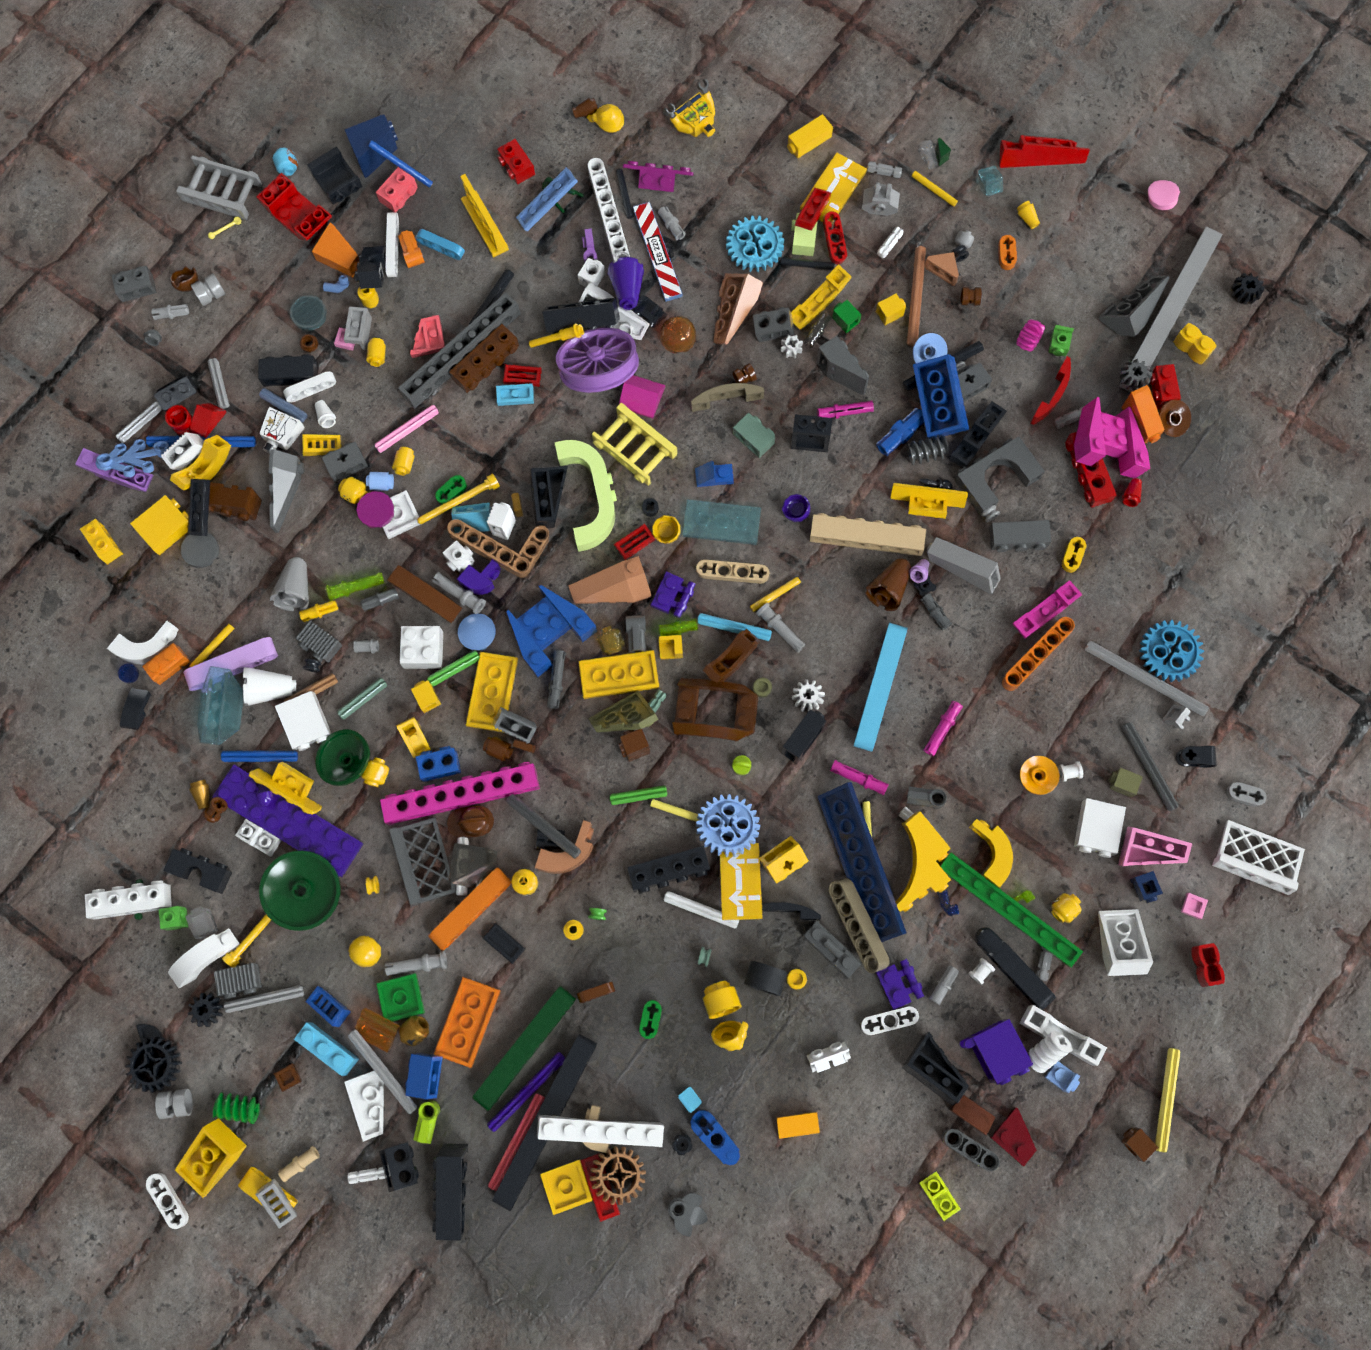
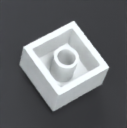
M401 626V666L404 669H442L443 631L440 626Z

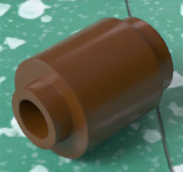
M488 737L483 745V751L487 755L503 762L506 759H510L513 753L510 743L496 737Z

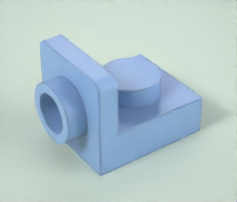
M1059 1061L1045 1075L1047 1080L1066 1093L1075 1091L1080 1083L1078 1081L1080 1075L1072 1072Z

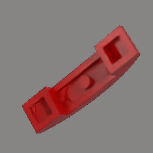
M1066 357L1055 377L1061 383L1049 404L1041 402L1030 424L1035 425L1046 418L1060 401L1070 378V357Z

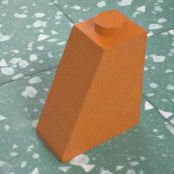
M329 223L313 248L312 253L316 261L353 278L355 271H357L359 256L336 227Z
M1148 385L1131 392L1121 408L1125 410L1131 407L1144 443L1150 442L1152 444L1161 438L1164 427Z

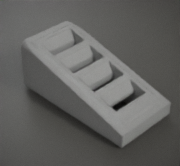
M275 1178L257 1190L255 1195L279 1229L297 1216ZM273 1189L274 1192L266 1197L265 1193ZM278 1196L279 1199L270 1204L269 1201ZM283 1203L284 1206L275 1212L274 1208ZM287 1210L289 1212L287 1215L279 1219L278 1216L282 1214L284 1211Z

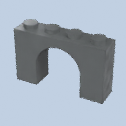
M1019 436L1015 439H1008L999 449H992L985 458L982 459L980 457L969 468L963 467L957 472L956 484L961 491L968 492L967 499L980 516L989 507L996 506L999 501L985 481V471L996 465L1007 466L1016 473L1025 487L1041 479L1045 472Z

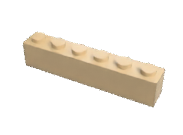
M818 513L817 515L813 514L810 542L922 556L926 529L918 525L908 527L900 523L884 524L883 521L879 520L869 522L862 518H855L853 520L847 519L845 516L830 517L827 514Z

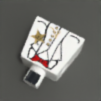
M269 407L260 431L261 437L267 442L263 450L269 454L270 449L276 450L277 447L288 450L305 427L300 420Z

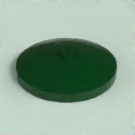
M293 851L275 859L265 870L259 887L260 902L267 916L275 924L294 931L309 930L324 923L336 910L341 896V882L336 869L325 857L311 851Z

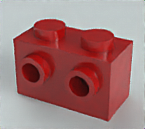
M516 139L497 149L499 155L497 157L498 162L502 167H506L508 177L511 180L514 179L517 185L535 175L534 165Z
M1174 364L1155 366L1150 378V384L1152 385L1156 408L1161 409L1168 401L1180 400L1181 395Z

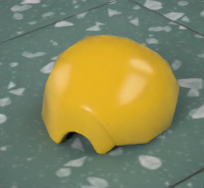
M663 515L655 520L652 526V534L657 541L669 544L678 539L681 527L675 517Z
M359 936L349 946V957L360 967H371L381 957V946L375 939L369 936Z

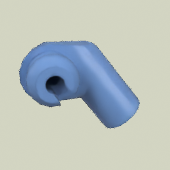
M341 275L338 278L339 281L335 284L325 282L323 290L333 293L342 292L349 286L348 277Z

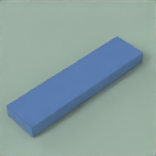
M567 167L516 217L527 232L578 182Z

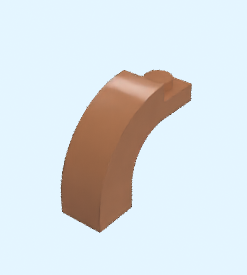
M583 820L577 841L574 844L581 850L577 858H572L566 852L554 853L541 849L535 868L546 873L560 874L574 870L583 864L594 847L592 843L587 842L588 839H592L594 833L591 822Z

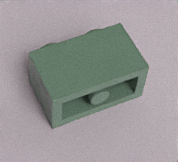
M746 414L733 427V435L758 458L775 444L774 432L770 428H765L760 419L755 415Z

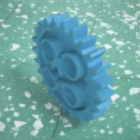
M1164 620L1161 622V625L1156 623L1153 626L1154 629L1150 627L1147 630L1148 633L1143 635L1145 640L1140 642L1144 647L1139 650V652L1144 653L1140 659L1147 661L1143 666L1151 667L1148 672L1155 671V677L1162 675V681L1169 677L1170 682H1173L1175 677L1180 682L1183 677L1187 679L1190 677V674L1193 675L1196 672L1195 669L1201 666L1198 662L1204 659L1199 656L1204 653V650L1199 649L1203 642L1196 641L1200 637L1199 635H1192L1195 630L1188 631V624L1181 627V621L1174 625L1173 620H1170L1168 625ZM1164 635L1170 636L1171 642L1166 641ZM1180 637L1179 643L1172 651L1173 654L1168 658L1166 665H1163L1164 659L1171 651L1170 648L1176 643L1177 638ZM1181 645L1187 646L1188 652L1182 650ZM1155 650L1161 652V658L1156 656ZM1172 660L1178 662L1179 668L1173 666Z

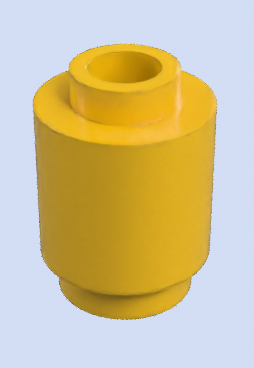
M359 287L357 293L363 306L367 308L376 307L379 302V296L375 288L360 289Z
M372 338L367 344L366 361L371 366L379 367L385 363L386 345L382 339Z
M400 447L396 451L392 466L396 474L405 476L410 473L415 457L412 449Z

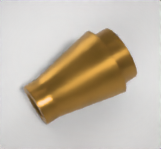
M206 780L190 783L191 788L189 790L198 809L208 808L210 806L209 784H206Z

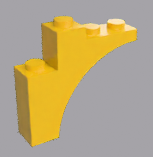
M916 811L902 823L911 842L913 866L905 890L895 901L899 912L908 911L913 906L912 902L917 898L921 899L928 894L927 889H930L931 892L941 893L949 886L947 883L951 880L936 862L948 856L947 851L951 848L920 811Z

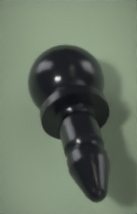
M919 480L924 486L948 490L953 489V485L949 480Z

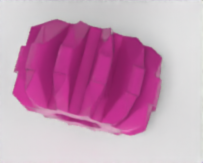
M1028 320L1017 338V346L1029 352L1033 351L1044 333L1045 326L1037 320Z

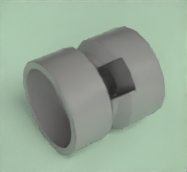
M214 273L205 277L204 282L197 281L191 285L203 306L211 303L212 297L218 299L226 295Z
M189 1089L176 1090L174 1093L172 1091L159 1092L155 1102L158 1118L166 1119L173 1118L174 1115L176 1117L191 1115L193 1109L191 1091Z

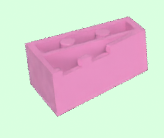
M1127 827L1118 865L1187 863L1192 843L1134 827Z

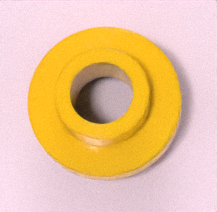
M570 920L564 926V934L570 940H577L583 934V925L577 920ZM572 926L577 928V932L574 934L570 933Z

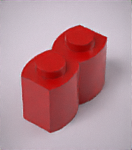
M1214 943L1192 947L1191 954L1197 966L1196 975L1199 984L1202 987L1224 984L1225 974L1219 964L1220 954L1217 946Z

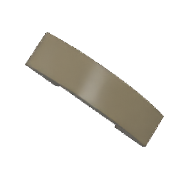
M746 383L717 386L695 397L691 401L692 412L710 409V402L739 396H745L746 402L764 399V388Z

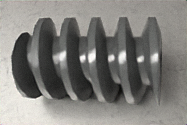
M942 435L939 439L933 437L932 441L930 438H927L925 443L923 440H919L918 443L912 441L910 445L907 443V453L911 464L915 465V459L918 460L919 464H922V458L929 462L930 456H932L934 461H936L937 455L944 459V454H948L945 436Z

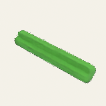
M473 651L428 676L427 679L432 686H435L478 662L480 657L477 651Z
M658 786L611 794L610 802L612 805L666 797L667 788L666 786Z

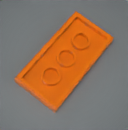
M462 977L434 1055L443 1056L442 1058L472 1068L501 990Z

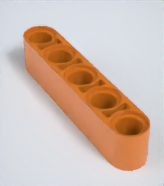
M1069 617L1059 619L1006 673L1002 679V686L1008 691L1017 689L1070 635L1075 627L1074 621ZM1060 624L1066 625L1068 631H1063L1060 628ZM1047 638H1053L1055 640V644H1050L1047 641ZM1035 650H1038L1042 653L1041 658L1035 656ZM1021 664H1027L1029 671L1023 670ZM1008 677L1015 678L1016 684H1011L1008 681Z
M499 867L493 870L428 937L441 951H444L511 885V880Z

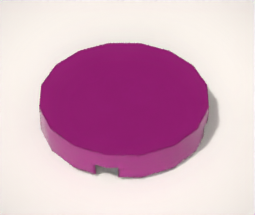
M377 491L364 495L358 502L356 510L358 518L369 528L386 526L391 522L395 512L394 504L390 497L383 492Z

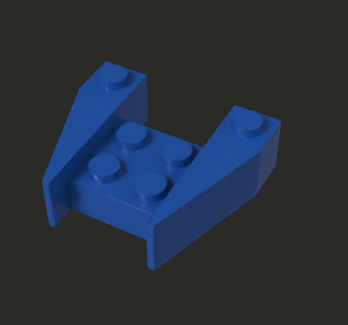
M542 585L539 588L545 598L516 619L509 610L506 611L522 656L537 678L552 667L551 661L544 654L543 650L571 629L582 643L597 632L596 625L583 610Z

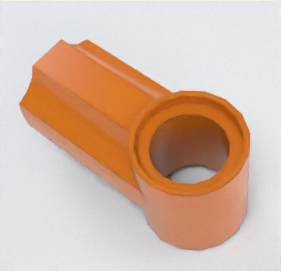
M407 230L401 232L398 238L403 249V256L407 267L411 268L425 263L413 232Z

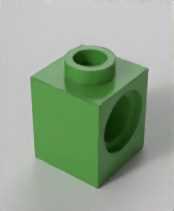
M175 906L159 909L160 929L170 931L188 928L187 908Z

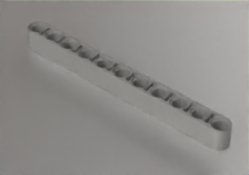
M1205 227L1132 362L1138 358L1139 363L1145 361V366L1151 367L1223 234ZM1120 382L1118 387L1130 393L1133 392L1132 387L1126 389V384H1121Z

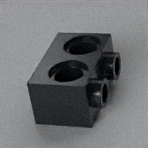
M408 1142L379 1151L389 1192L418 1184L419 1173L417 1167L413 1165L412 1158L414 1153ZM396 1150L402 1155L399 1162L394 1158ZM401 1171L405 1172L407 1176L404 1183L399 1179Z

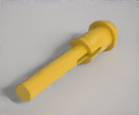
M574 324L573 327L561 329L558 333L530 340L529 345L533 348L557 340L565 341L575 337L581 338L584 330L582 325Z

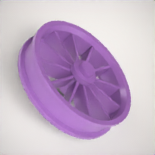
M597 328L584 331L581 338H571L562 344L556 354V364L559 369L560 378L568 388L579 392L593 393L615 388L630 379L638 368L639 357L636 352L635 341L630 334L616 328Z

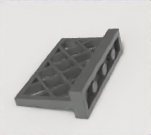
M436 818L400 828L389 829L411 907L456 893V887ZM433 823L435 831L431 837L421 832L425 825ZM412 830L417 834L411 843L404 839L402 832ZM419 835L429 839L424 849L414 844ZM431 841L440 847L437 855L426 851ZM412 847L422 851L417 861L409 857ZM424 853L435 858L429 868L419 863ZM436 860L445 864L442 874L432 870ZM417 866L428 870L423 880L414 875ZM430 872L440 877L435 887L425 882ZM442 878L450 882L451 890L443 892L437 888ZM423 884L433 889L430 896L421 898L419 890Z

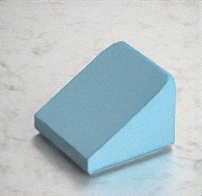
M688 1087L678 1095V1098L690 1113L702 1103L691 1087Z

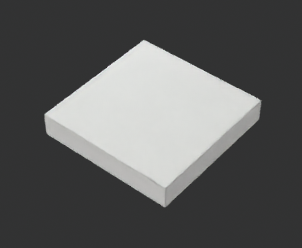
M407 490L390 497L393 501L395 512L391 522L383 527L388 539L421 525L417 522L419 515Z

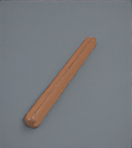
M922 246L915 249L907 345L914 347L919 335L926 248Z

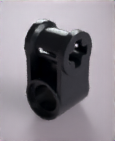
M1210 745L1188 746L1177 752L1176 762L1183 767H1216V748Z

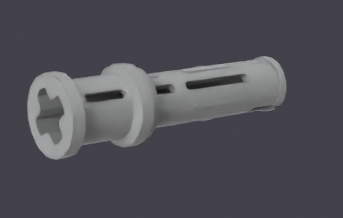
M440 572L436 573L433 577V583L459 599L460 604L471 608L473 613H480L484 608L486 601L473 595L471 590H464Z
M768 602L757 611L756 615L761 616L769 628H774L796 653L800 652L806 644L781 620V615L776 614L769 607L770 604Z
M441 951L439 954H424L421 958L385 963V967H387L385 968V973L389 976L417 970L430 972L431 969L441 967L447 969V956L445 951Z

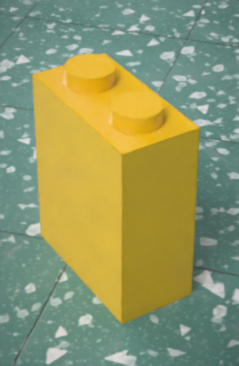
M164 495L130 524L158 555H161L188 532L189 515L185 511L181 512L178 509L181 506L174 498L170 500Z

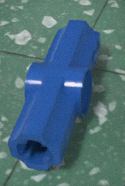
M915 408L903 420L897 421L891 427L889 433L877 442L876 446L883 455L888 456L900 444H905L913 436L914 432L925 423L922 410Z

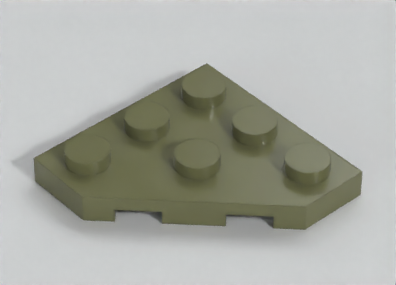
M639 691L588 718L596 732L638 730L649 727L659 720Z

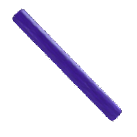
M558 1052L488 1122L487 1126L493 1132L497 1131L564 1063L565 1056Z

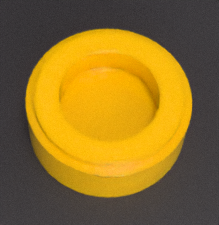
M793 969L787 975V984L792 989H801L807 982V976L802 970Z

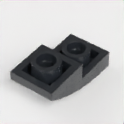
M131 688L123 707L119 725L121 728L139 729L146 716L144 708L151 697L149 690Z

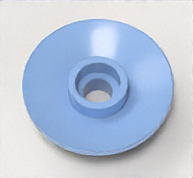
M935 333L922 335L917 339L913 347L915 363L947 355L945 340ZM927 348L930 350L928 354L925 353Z

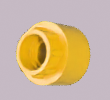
M727 981L714 983L704 990L705 996L702 999L709 1019L729 1015L742 1007L735 987L730 986V983Z

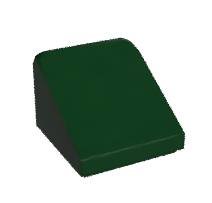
M938 138L935 151L938 166H941L949 160L951 149L941 138Z

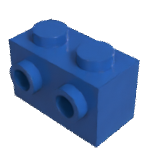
M425 1053L411 1054L408 1062L409 1072L405 1084V1096L422 1099L437 1098L443 1056Z

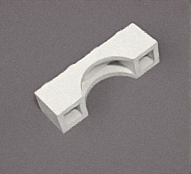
M1034 1005L1028 1006L1019 1023L1043 1038L1050 1035L1052 1031L1060 1032L1072 1045V1051L1069 1053L1092 1066L1099 1065L1107 1047L1090 1037L1082 1035L1058 1022L1052 1015Z

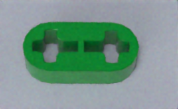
M455 475L437 490L435 496L440 505L465 492L467 483L464 477ZM461 482L462 486L460 488L458 486L455 487L454 483ZM441 495H447L448 499H442Z
M655 1000L648 1001L643 1009L639 1032L645 1039L654 1038L658 1032L662 1007ZM652 1004H656L655 1007L659 1011L654 1013L653 1019H650V1011H647V1008L651 1007ZM648 1021H652L651 1028L654 1029V1033H650L647 1036L646 1032L643 1031V1027H647Z

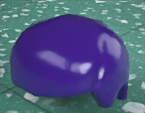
M799 494L790 495L785 499L782 506L784 516L792 522H802L810 514L811 509L808 499Z

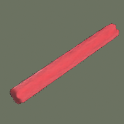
M535 1094L488 1184L490 1189L497 1191L545 1099L544 1096Z

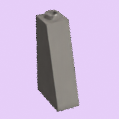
M936 537L934 542H931L927 548L929 561L991 595L1001 579L997 562Z

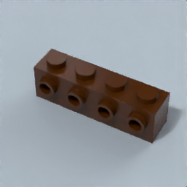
M501 324L449 371L452 380L466 393L474 390L483 378H487L495 367L503 364L508 355L516 352L519 346L517 337Z

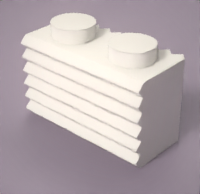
M185 432L182 437H179L177 442H174L172 447H169L164 454H161V457L170 469L183 470L201 453L204 441L198 434Z
M500 502V504L494 503L487 524L493 536L508 540L516 521L512 508L503 502Z

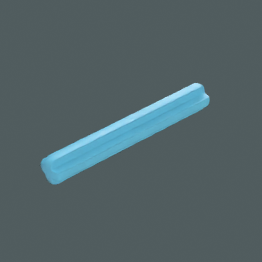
M700 613L698 616V624L738 634L748 629L758 639L769 641L772 631L703 613Z

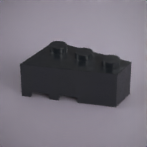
M568 466L531 468L530 484L536 527L555 528Z
M927 1032L922 1036L902 1066V1069L953 1106L959 1103L969 1085L955 1066L950 1063L942 1048H939L931 1033Z

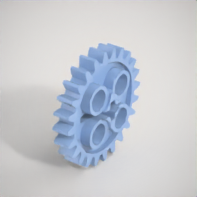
M730 794L727 799L720 795L719 801L713 797V804L707 801V808L701 807L702 814H698L697 817L700 821L696 822V826L700 827L697 829V834H702L699 838L700 841L706 840L704 843L705 848L711 846V853L716 849L718 850V856L725 852V856L728 857L729 852H732L733 856L736 857L737 851L744 854V848L750 850V843L755 844V838L759 835L757 830L760 829V825L756 824L759 822V817H754L757 812L756 810L750 811L752 804L745 805L746 799L739 802L738 796L733 800ZM731 810L733 814L726 815L724 811ZM711 822H716L719 824V826L714 828L711 827L709 824ZM744 824L747 828L740 829L737 825ZM730 836L733 840L727 842L723 837Z

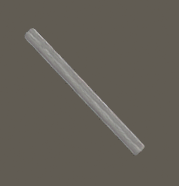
M1089 641L1087 643L1085 651L1197 714L1204 716L1209 709L1207 705L1095 642Z

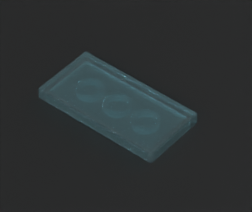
M687 500L683 537L757 545L761 508Z

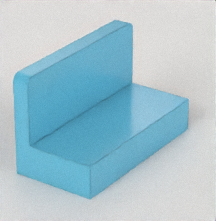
M490 503L455 506L452 508V520H461L480 532L491 531L487 524L491 511ZM454 527L455 533H459L461 528Z

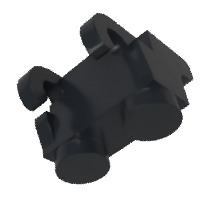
M645 295L639 298L637 306L632 310L641 317L643 315L646 317V321L653 328L656 325L658 326L662 319H665L668 315L663 311L662 307Z

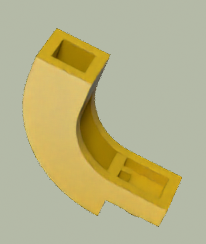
M219 435L205 439L201 453L194 463L181 471L171 474L170 481L182 490H187L190 488L191 479L211 480L223 466L231 445Z
M976 819L969 828L988 843L992 852L991 863L982 876L1000 888L1009 876L1013 864V852L1010 841L999 826H996L991 831L989 829L990 826L985 821Z

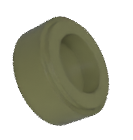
M758 678L755 680L753 692L758 697L764 698L771 693L772 684L768 679Z

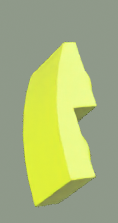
M937 1171L919 1183L943 1221L961 1210Z

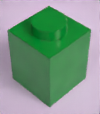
M846 300L843 303H838L833 308L832 319L845 333H848L860 323L861 313Z

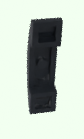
M786 902L762 904V912H800V920L821 919L819 913L802 905Z

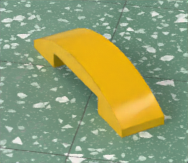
M838 264L826 276V280L802 305L799 304L791 312L793 324L799 330L809 324L836 298L851 279V275Z

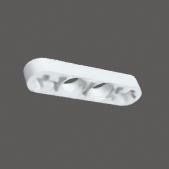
M397 212L387 213V277L398 276L399 217Z

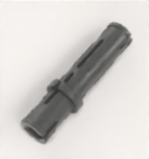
M561 650L553 652L550 685L547 687L549 691L547 707L552 709L559 708L560 694L563 691L562 678L566 652Z

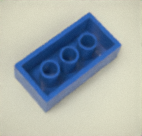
M947 354L913 364L927 437L939 438L942 435L947 436L969 430L955 358Z

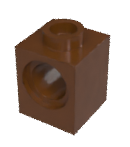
M1132 1127L1123 1134L1125 1138L1121 1141L1136 1159L1145 1162L1159 1148L1141 1128L1137 1127L1134 1129Z

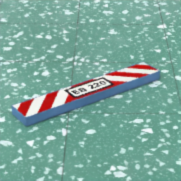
M650 202L634 206L633 211L665 302L682 297L681 288Z

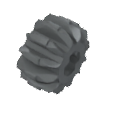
M1138 358L1134 362L1131 360L1127 361L1126 364L1122 365L1121 372L1119 373L1121 384H1126V389L1132 387L1133 391L1148 385L1152 376V372H1149L1150 366H1145V361L1139 363Z

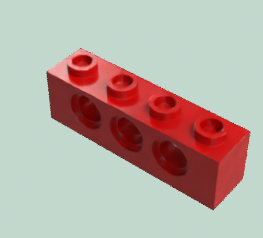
M1077 432L1069 434L1065 446L1067 451L1071 453L1072 465L1074 469H1077L1078 482L1081 486L1083 485L1086 502H1089L1091 508L1112 502L1117 495L1103 458L1090 466L1093 471L1086 468L1089 465L1076 462L1074 443ZM1092 483H1097L1099 488L1094 487Z

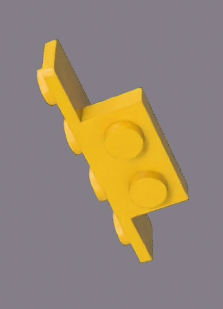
M893 483L891 499L909 501L908 514L946 519L947 506L965 508L968 492L900 483Z
M284 762L278 763L273 776L260 768L251 771L248 775L256 783L266 786L272 793L279 794L288 803L297 805L307 814L313 815L322 808L321 805L307 797L314 780Z

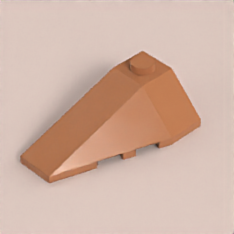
M725 273L719 291L721 305L718 306L717 312L720 314L719 320H717L715 325L713 343L725 345L729 343L758 300L763 282L749 274Z
M639 556L617 563L569 585L574 604H594L598 602L635 603L652 597Z

